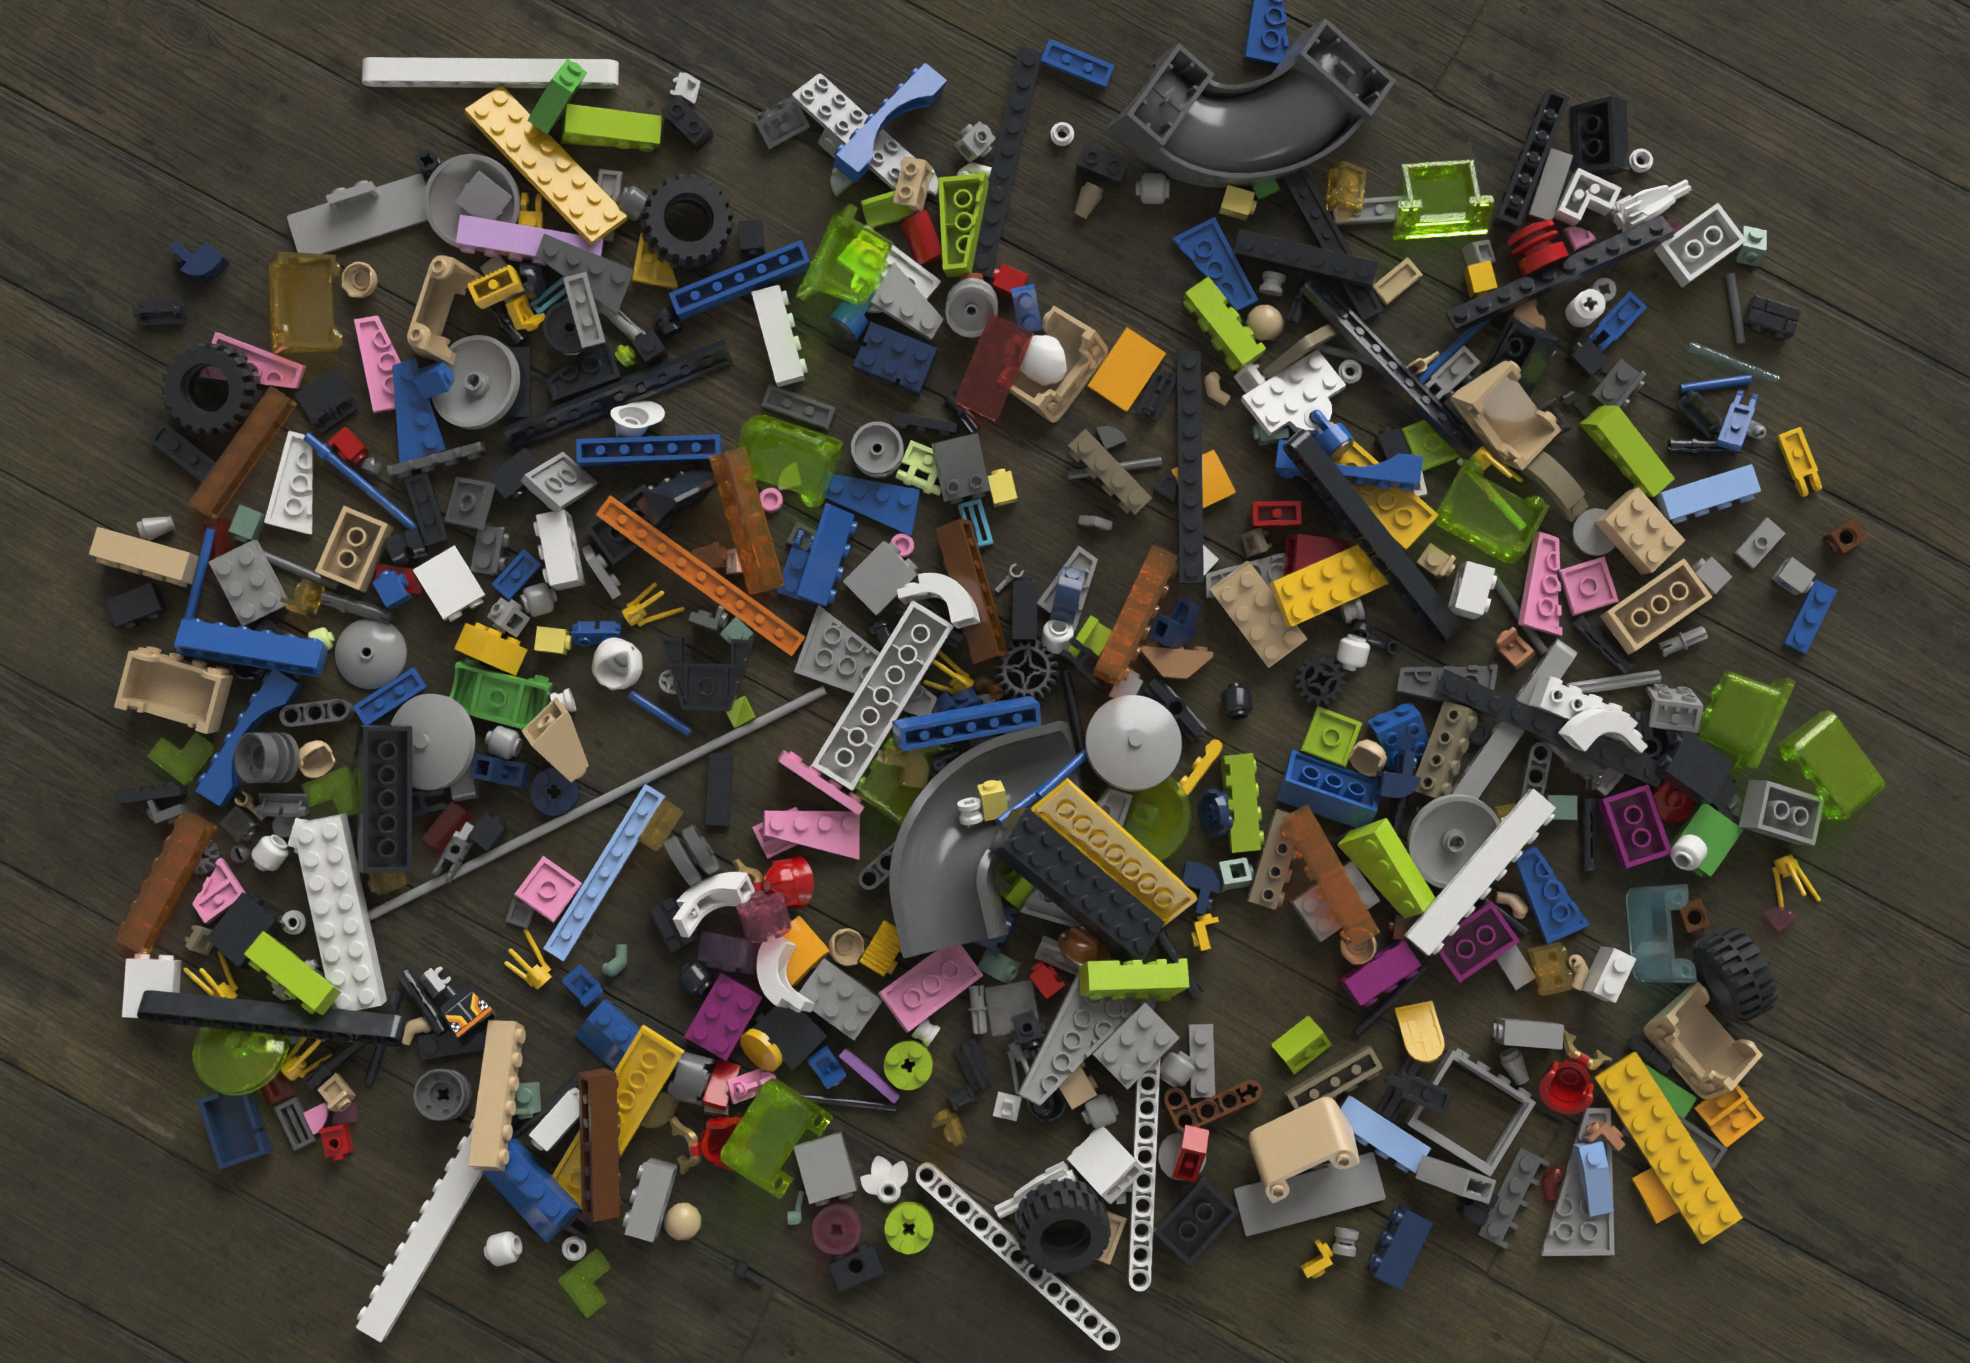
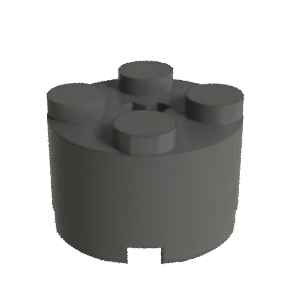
M685 1052L674 1068L676 1075L675 1079L671 1080L669 1084L668 1094L672 1095L674 1100L701 1107L704 1106L702 1098L713 1074L714 1068L711 1067V1064L716 1063L715 1059Z

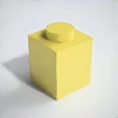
M1228 185L1219 213L1246 221L1248 215H1253L1257 201L1253 200L1255 193Z
M1005 469L992 471V475L988 476L994 507L1017 502V494L1011 471L1006 472Z
M537 626L535 651L567 655V650H571L572 636H569V631L566 629Z
M989 780L977 785L978 797L982 804L980 811L983 813L985 821L994 820L1008 810L1006 792L1001 780Z

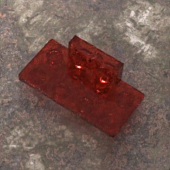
M991 314L954 402L988 418L998 420L1034 333Z

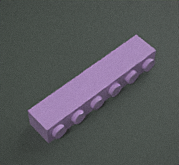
M460 215L456 248H460V251L464 253L474 254L475 251L484 252V255L488 257L498 258L499 255L508 256V259L512 261L522 262L523 259L532 260L534 264L546 266L545 263L536 258V253L544 234L599 256L602 253L603 239L590 246L581 235Z

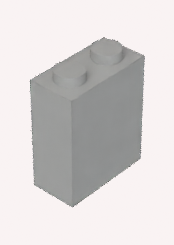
M883 541L843 581L875 615H880L898 597L897 589L903 588L907 583H912L918 577L916 572L918 567L909 558L905 561L899 555L902 551L892 541L889 544Z
M1496 1018V1023L1492 1024L1491 1035L1497 1043L1511 1046L1563 1049L1564 1025L1506 1018Z
M842 1132L794 1146L809 1204L815 1203L816 1206L829 1203V1198L839 1196V1199H845L853 1196V1191L857 1190V1185Z
M1425 1155L1422 1156L1415 1177L1452 1193L1487 1204L1490 1202L1496 1180Z

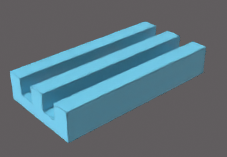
M564 277L547 289L540 298L530 303L537 314H542L567 294L566 288H564L540 308L538 307L539 304L565 285Z
M981 498L958 504L961 519L967 520L964 508L968 507L978 540V547L982 548L987 545H993ZM976 504L987 537L985 541L982 540L973 505Z

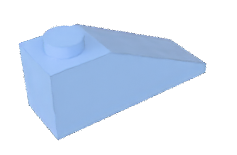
M1595 1139L1593 1142L1586 1141L1573 1144L1589 1216L1614 1212L1609 1166L1603 1142Z

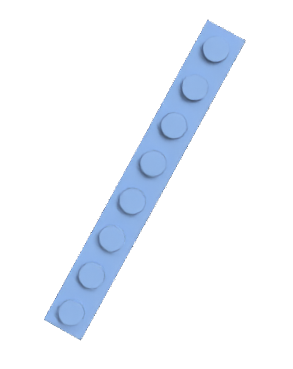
M647 784L643 786L543 949L562 961L567 959L664 802L665 795Z

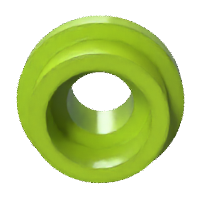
M619 345L617 347L618 350L615 352V356L625 367L636 363L635 357L637 355L630 346L624 347Z

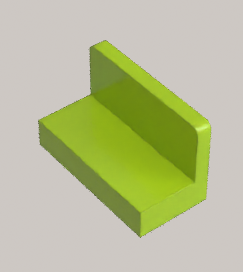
M895 191L861 201L867 226L871 229L907 219L914 214L908 206L894 203Z
M1090 615L1076 639L1099 656L1113 635V631L1100 624L1098 619ZM1072 646L1068 650L1074 657H1077L1080 651Z
M1310 1016L1305 1017L1272 1043L1274 1050L1280 1055L1294 1075L1332 1045L1325 1033Z

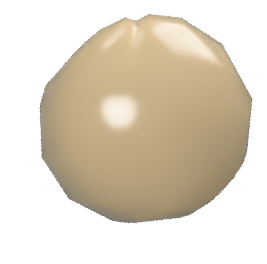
M354 262L345 268L342 274V288L348 293V296L365 298L371 295L377 288V275L367 263Z
M1260 305L1256 306L1248 314L1246 325L1254 332L1256 339L1260 341L1275 340L1283 332L1284 320L1281 313L1273 306Z
M1367 739L1358 742L1353 747L1349 760L1353 767L1361 774L1368 777H1376V771H1381L1385 767L1387 756L1384 749L1377 742Z
M312 741L299 749L300 761L298 767L306 777L313 779L321 777L328 773L335 764V758L330 746L323 741Z
M1362 927L1351 928L1344 933L1340 941L1342 955L1354 965L1366 964L1373 959L1377 951L1375 937L1371 932Z
M840 929L832 935L829 941V953L835 962L843 966L856 965L864 954V940L859 932L853 929Z
M689 1203L675 1204L665 1214L664 1228L668 1235L675 1240L691 1239L701 1227V1215L697 1208Z

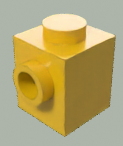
M1491 260L1469 265L1463 271L1470 298L1482 296L1498 288Z

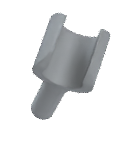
M1017 564L1011 565L1008 575L995 588L998 593L1012 580H1018V577L1022 576L1023 571L1019 575L1012 573V569Z

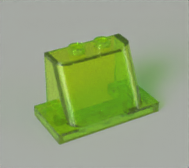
M1473 159L1402 164L1403 201H1397L1392 232L1394 240L1488 233L1494 200L1492 195L1480 196Z
M848 204L832 217L796 297L805 301L820 291L860 307L866 304L870 294H873L878 287L879 282L876 280L888 265L886 259L894 242L853 219L858 208Z
M1729 670L1725 671L1720 683L1716 684L1711 692L1713 699L1710 705H1707L1702 712L1701 718L1703 721L1699 728V736L1697 737L1738 755L1736 768L1742 771L1757 769L1796 681L1786 677L1774 680L1770 686Z

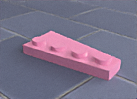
M378 315L355 319L354 322L373 412L395 410L392 365L401 363Z
M215 332L212 343L231 346L237 349L238 353H243L247 356V363H253L256 368L253 374L254 376H259V384L299 389L306 366ZM214 366L204 368L200 377L227 380L224 373Z
M1543 532L1534 533L1518 625L1554 636H1562V627H1559V616L1562 615L1561 605H1558V592L1561 591V582L1558 581L1557 570L1560 569L1558 537Z
M783 750L778 757L780 763L859 815L864 809V805L861 804L862 798L853 792H850L848 795L841 790L842 785L832 778L828 781L821 776L823 772L811 765L808 767L802 763L803 759L792 751L788 753Z
M763 811V835L859 860L860 814L858 815L853 811Z

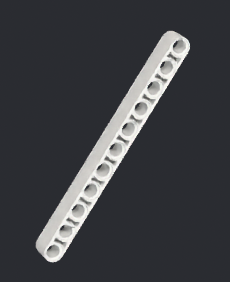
M369 57L362 59V84L371 87L497 88L502 85L504 88H546L567 59ZM569 59L579 64L583 70L588 72L579 88L613 89L618 87V61L610 59Z
M1160 1058L1136 1081L1133 1157L1145 1169L1141 1175L1145 1174L1150 1177L1149 1184L1144 1187L1139 1186L1136 1179L1132 1183L1133 1191H1131L1128 1281L1130 1286L1139 1292L1146 1290L1151 1282ZM1148 1076L1154 1079L1153 1087L1143 1089L1141 1087L1142 1079ZM1142 1102H1152L1153 1109L1150 1113L1145 1114L1140 1111ZM1142 1126H1150L1152 1133L1149 1137L1142 1138L1139 1136V1129ZM1142 1150L1150 1151L1151 1157L1149 1161H1139V1152ZM1140 1199H1146L1149 1202L1148 1208L1144 1211L1136 1209V1203ZM1143 1223L1148 1226L1146 1234L1137 1235L1135 1233V1227L1138 1224ZM1138 1248H1143L1147 1251L1146 1257L1142 1260L1134 1258V1252ZM1143 1273L1146 1276L1145 1281L1142 1284H1135L1132 1280L1135 1274Z
M928 1162L919 1165L916 1171V1180L928 1193L1099 1346L1109 1351L1118 1347L1120 1336L1113 1324L1056 1273H1047L1046 1269H1043L1040 1277H1031L1029 1270L1034 1267V1264H1030L1025 1259V1256L1019 1262L1011 1258L1013 1251L1020 1250L1018 1239L935 1165ZM925 1168L932 1170L933 1178L928 1181L923 1180L920 1177L921 1170ZM941 1185H948L952 1193L947 1197H943L938 1193V1188ZM966 1201L970 1205L969 1211L960 1213L956 1209L957 1203ZM983 1217L988 1221V1225L984 1229H978L974 1225L975 1220ZM1003 1234L1006 1237V1242L1003 1245L994 1244L992 1240L994 1235ZM1058 1283L1061 1286L1060 1291L1057 1294L1049 1293L1047 1291L1049 1284ZM1070 1299H1075L1079 1302V1306L1075 1310H1069L1065 1307L1066 1302ZM1089 1315L1097 1318L1096 1324L1091 1327L1084 1324V1319ZM1106 1332L1114 1333V1341L1110 1343L1104 1342L1102 1340L1103 1334Z

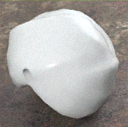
M1035 335L1026 341L1019 358V365L1025 376L1041 386L1056 384L1061 381L1065 376L1067 366L1064 350L1059 341L1047 335Z
M620 638L606 639L598 646L594 653L592 673L601 685L606 686L610 690L628 688L635 684L642 674V654L632 643Z

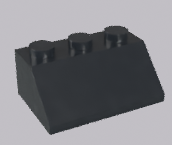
M1609 96L1570 106L1573 174L1578 168L1595 176L1613 175L1630 171L1627 101Z
M1510 315L1480 373H1486L1503 361H1513L1521 369L1519 372L1521 378L1518 380V383L1530 397L1560 340L1545 329L1517 316Z
M698 468L688 472L683 470L674 479L671 480L668 477L660 482L658 487L652 485L642 492L643 497L636 504L654 527L700 504L722 482L724 477L721 474Z

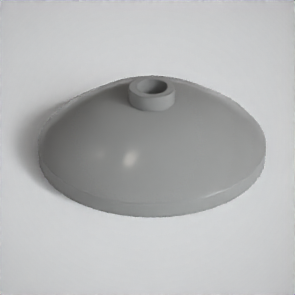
M368 618L358 620L350 624L339 636L335 648L336 665L341 675L349 683L363 689L382 688L399 677L406 665L407 646L401 632L392 624L388 625ZM366 648L371 650V654L368 657L364 655Z

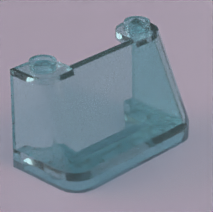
M1688 884L1639 886L1628 891L1626 906L1631 956L1636 958L1632 971L1638 981L1644 983L1697 982L1694 964L1688 959H1675L1670 910H1678L1686 906L1689 899Z

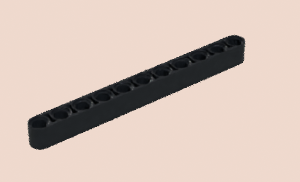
M1300 429L1283 445L1286 455L1430 636L1437 643L1445 645L1461 629L1460 621L1315 438L1307 430Z
M155 990L143 992L137 1011V1017L147 1022L391 1047L402 1045L407 1023L405 1018L391 1014L329 1008L324 1015L316 1011L311 1014L301 1005Z

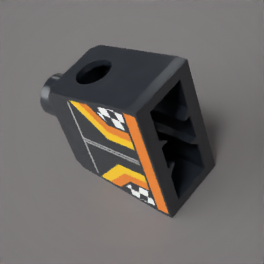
M449 985L441 992V995L447 1002L440 1007V1010L462 1046L488 1026V1020L495 1021L499 1017L490 1004L467 986L458 992L453 985Z

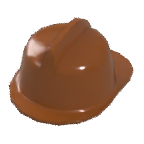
M1082 925L1066 929L1058 938V947L1061 953L1079 967L1088 961H1111L1108 948Z

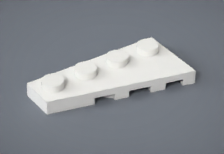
M288 431L264 523L312 535L313 448L303 440L305 435Z

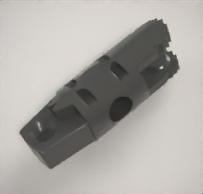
M466 822L460 833L455 831L431 874L438 876L445 863L449 862L453 865L447 872L445 881L451 883L474 843V840L468 836L475 827L474 825ZM460 849L457 854H453V850Z

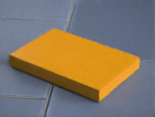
M1127 327L1087 387L1127 413L1166 353Z

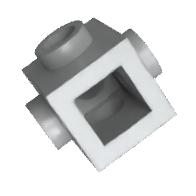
M979 121L973 126L969 123L960 132L962 137L953 146L970 163L979 156L983 158L992 149L990 144L996 138L992 135L990 128Z
M500 598L492 606L491 612L487 616L494 622L492 627L502 634L507 631L516 638L530 619L521 611L523 606L513 599L507 602L503 598Z

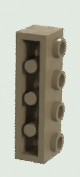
M1086 429L1080 432L1067 445L1071 449L1068 453L1077 462L1082 460L1088 466L1084 470L1094 480L1098 477L1104 483L1101 487L1110 497L1113 494L1120 500L1118 505L1127 514L1130 511L1136 514L1152 499Z
M1444 700L1416 776L1421 777L1419 785L1413 792L1432 800L1451 794L1452 781L1460 770V760L1463 753L1468 749V739L1477 725L1478 714L1470 708Z
M1274 809L1246 901L1276 910L1277 906L1281 907L1285 893L1282 892L1284 883L1288 884L1292 874V870L1289 869L1291 860H1296L1299 851L1296 843L1298 837H1303L1306 824L1303 823L1304 817Z
M1366 1045L1286 1091L1284 1094L1293 1110L1322 1097L1336 1100V1095L1343 1091L1348 1093L1358 1087L1357 1083L1364 1079L1368 1081L1378 1076V1071L1383 1069L1372 1047Z

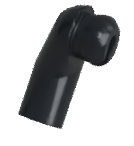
M954 748L935 754L930 762V770L934 774H938L949 762L959 757L957 749Z

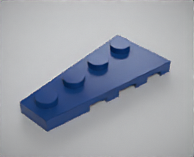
M1252 0L1243 59L1278 66L1288 52L1289 42L1286 35L1287 19L1286 13H1284V0Z
M1215 217L1172 239L1204 277L1207 278L1209 276L1225 296L1229 305L1237 312L1258 302L1257 296Z
M416 358L392 365L400 463L446 450L429 398L423 400L412 380L419 369Z
M826 473L823 498L912 537L920 494L919 489Z
M1531 846L1522 850V855L1514 863L1544 943H1552L1589 926V922L1580 913L1578 906L1571 900L1565 891L1566 889L1553 874V870L1537 847Z

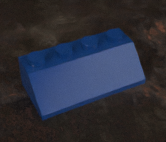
M825 504L797 593L800 600L828 608L829 603H834L837 590H834L836 580L840 581L842 578L844 567L840 566L843 558H848L851 545L848 544L850 535H855L858 522H855V515L830 504Z
M1292 750L1276 800L1354 828H1359L1372 823L1377 813L1380 796L1373 794L1375 778Z
M606 999L586 1019L575 1036L615 1071L640 1028Z
M510 1139L508 1143L509 1161L505 1165V1171L484 1170L483 1174L546 1243H549L581 1207L518 1139Z

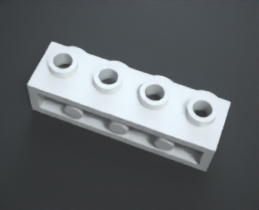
M776 285L753 291V300L777 386L780 387L805 380L804 373L808 372L805 359H799L797 350L802 348L799 337H793L791 328L796 326L792 313L787 314L785 305L789 304L786 290L781 291L780 286Z
M1551 676L1548 679H1538L1529 706L1566 722L1577 714L1591 709H1607L1630 716V714L1622 711V706L1614 703L1607 705L1602 702L1603 698L1593 694H1589V696L1584 695L1581 688L1572 685L1566 687L1562 685V680ZM1612 732L1600 735V737L1607 740L1620 741Z

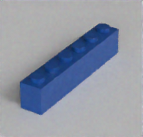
M802 240L670 292L669 296L680 321L804 272L811 269L812 266Z
M720 434L576 439L577 464L580 467L723 463V439Z
M196 618L181 620L174 642L179 655L321 678L328 654L324 642L317 638L302 639L293 634L278 635L269 630L259 632L245 626L235 628L220 622H215L214 624L205 623Z
M1026 696L892 721L894 743L901 751H908L1040 726V704L1033 697Z

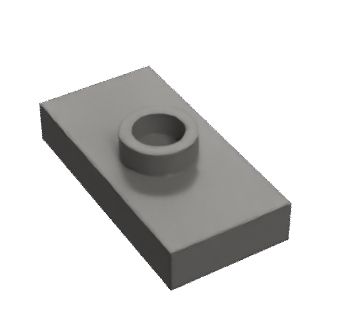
M1767 517L1734 554L1753 569L1784 536L1785 532Z

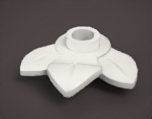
M876 1156L872 1163L871 1174L860 1177L861 1184L867 1193L877 1195L882 1202L893 1203L900 1196V1187L907 1181L908 1169L904 1161H900L892 1166L885 1158ZM885 1187H892L893 1193L886 1195L884 1192Z

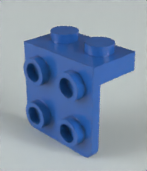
M1411 702L1401 704L1396 709L1378 714L1367 721L1370 730L1377 737L1379 745L1386 753V766L1389 770H1395L1398 749L1415 752L1417 760L1423 757L1429 739L1422 716Z

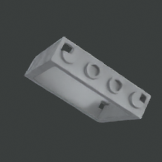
M1459 1048L1456 1051L1448 1049L1429 1080L1430 1083L1438 1086L1450 1064L1455 1060L1520 1101L1519 1107L1485 1162L1419 1121L1417 1118L1424 1108L1422 1105L1415 1103L1404 1123L1491 1177L1536 1102L1530 1099L1532 1094L1525 1089L1519 1087L1516 1090L1511 1087V1081L1501 1074L1495 1077L1489 1073L1491 1068L1480 1061L1475 1064L1468 1060L1470 1055Z

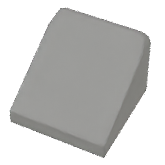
M1490 240L1472 242L1462 248L1467 266L1490 260L1491 264L1496 262Z

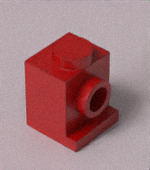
M346 427L341 429L327 442L334 449L339 448L336 452L346 462L350 460L355 465L361 464L369 452L364 444Z
M1041 960L1030 968L1032 973L1029 974V977L1046 999L1066 985L1063 980L1058 983L1056 980L1059 977L1057 972L1051 965L1046 967Z
M348 1122L319 1129L325 1158L332 1156V1161L347 1158L346 1153L354 1151ZM332 1139L338 1140L339 1145L337 1148L333 1147Z

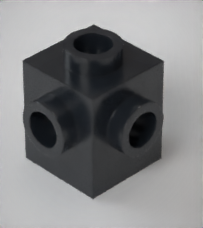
M1034 1009L1011 1017L1015 1030L1010 1032L1015 1045L1020 1044L1022 1051H1033L1040 1048L1044 1041L1043 1035L1047 1034L1043 1020L1037 1021Z

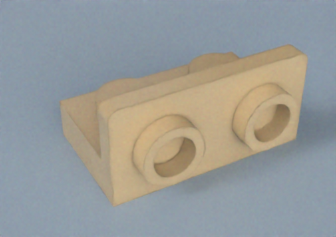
M910 157L903 158L893 201L895 204L908 206L915 213H919L924 209L933 170L926 160Z

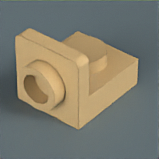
M1429 543L1416 564L1437 579H1440L1444 575L1448 577L1456 566L1453 564L1456 557L1447 555Z

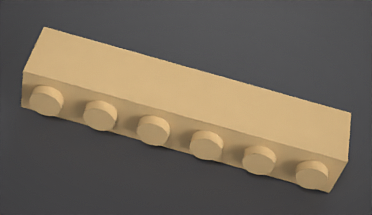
M488 1020L468 1166L476 1170L505 1171V1165L509 1161L508 1143L512 1138L513 1129L511 1121L516 1111L514 1099L515 1091L519 1088L518 1069L522 1065L521 1047L526 1038L524 1026L516 1021Z

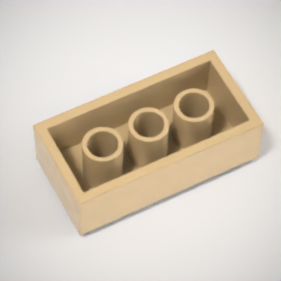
M100 527L96 529L89 555L97 557L96 562L114 568L119 566L120 569L139 575L142 572V575L164 581L165 578L166 582L185 588L187 584H193L199 556Z
M1682 559L1600 617L1629 655L1707 602L1712 596L1687 561Z
M1248 560L1209 589L1268 668L1307 640L1297 625L1286 627L1273 592Z

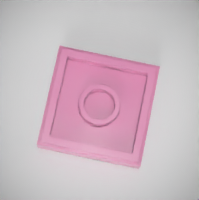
M1605 557L1558 571L1572 616L1619 602Z
M543 856L514 896L554 923L583 884Z

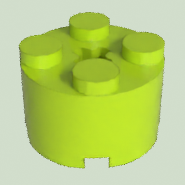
M911 1039L902 1040L894 1044L889 1049L884 1060V1071L887 1079L896 1088L903 1090H914L924 1085L929 1079L933 1068V1059L928 1048L922 1043ZM907 1058H909L910 1062H915L911 1071L902 1067Z
M901 1202L894 1206L887 1216L884 1228L885 1236L890 1246L900 1253L908 1255L920 1252L929 1244L933 1235L934 1223L932 1215L920 1203ZM904 1223H907L908 1225L913 1223L914 1232L904 1231Z

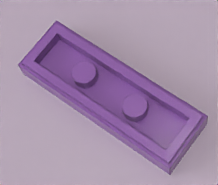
M845 1048L839 1055L841 1059L891 1102L895 1103L900 1098V1093L848 1048Z

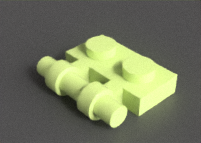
M911 440L902 460L903 464L910 466L909 470L904 472L899 469L895 478L904 481L903 484L907 486L914 485L923 489L924 493L929 495L933 493L940 496L941 486L935 484L936 478L939 477L933 449ZM920 470L929 474L928 480L926 481L915 476L916 471Z

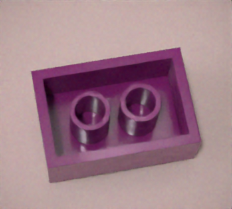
M1648 784L1596 800L1620 869H1627L1671 854V848Z
M1489 899L1476 908L1467 918L1463 917L1457 923L1460 927L1452 936L1447 935L1442 940L1444 945L1438 953L1458 981L1462 982L1519 943L1520 940Z
M1396 940L1375 954L1369 962L1357 966L1338 980L1354 1004L1367 1007L1378 1000L1376 995L1384 991L1388 993L1398 986L1396 982L1400 979L1405 978L1407 980L1418 973L1417 968L1421 964L1406 941Z
M724 972L720 973L684 1037L727 1061L765 996Z

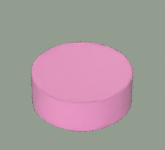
M767 488L761 492L759 504L764 511L773 513L782 507L783 497L777 489Z
M901 533L892 538L891 541L902 551L899 554L902 558L912 554L914 542L909 535Z

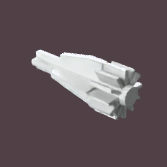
M1683 180L1671 187L1663 185L1643 190L1633 197L1629 195L1614 203L1612 208L1614 211L1611 212L1614 215L1613 222L1618 226V230L1622 229V232L1630 230L1658 217L1670 208V205L1675 203L1676 199L1688 194L1692 188L1688 185L1687 180Z
M1064 1161L1047 1168L1045 1173L1037 1176L1017 1190L1013 1198L996 1205L994 1208L998 1217L1001 1219L1016 1212L1020 1201L1023 1198L1026 1199V1194L1032 1189L1035 1191L1037 1186L1042 1183L1046 1185L1051 1183L1050 1180L1058 1179V1181L1072 1179V1182H1076L1078 1178L1074 1170H1069L1068 1165Z

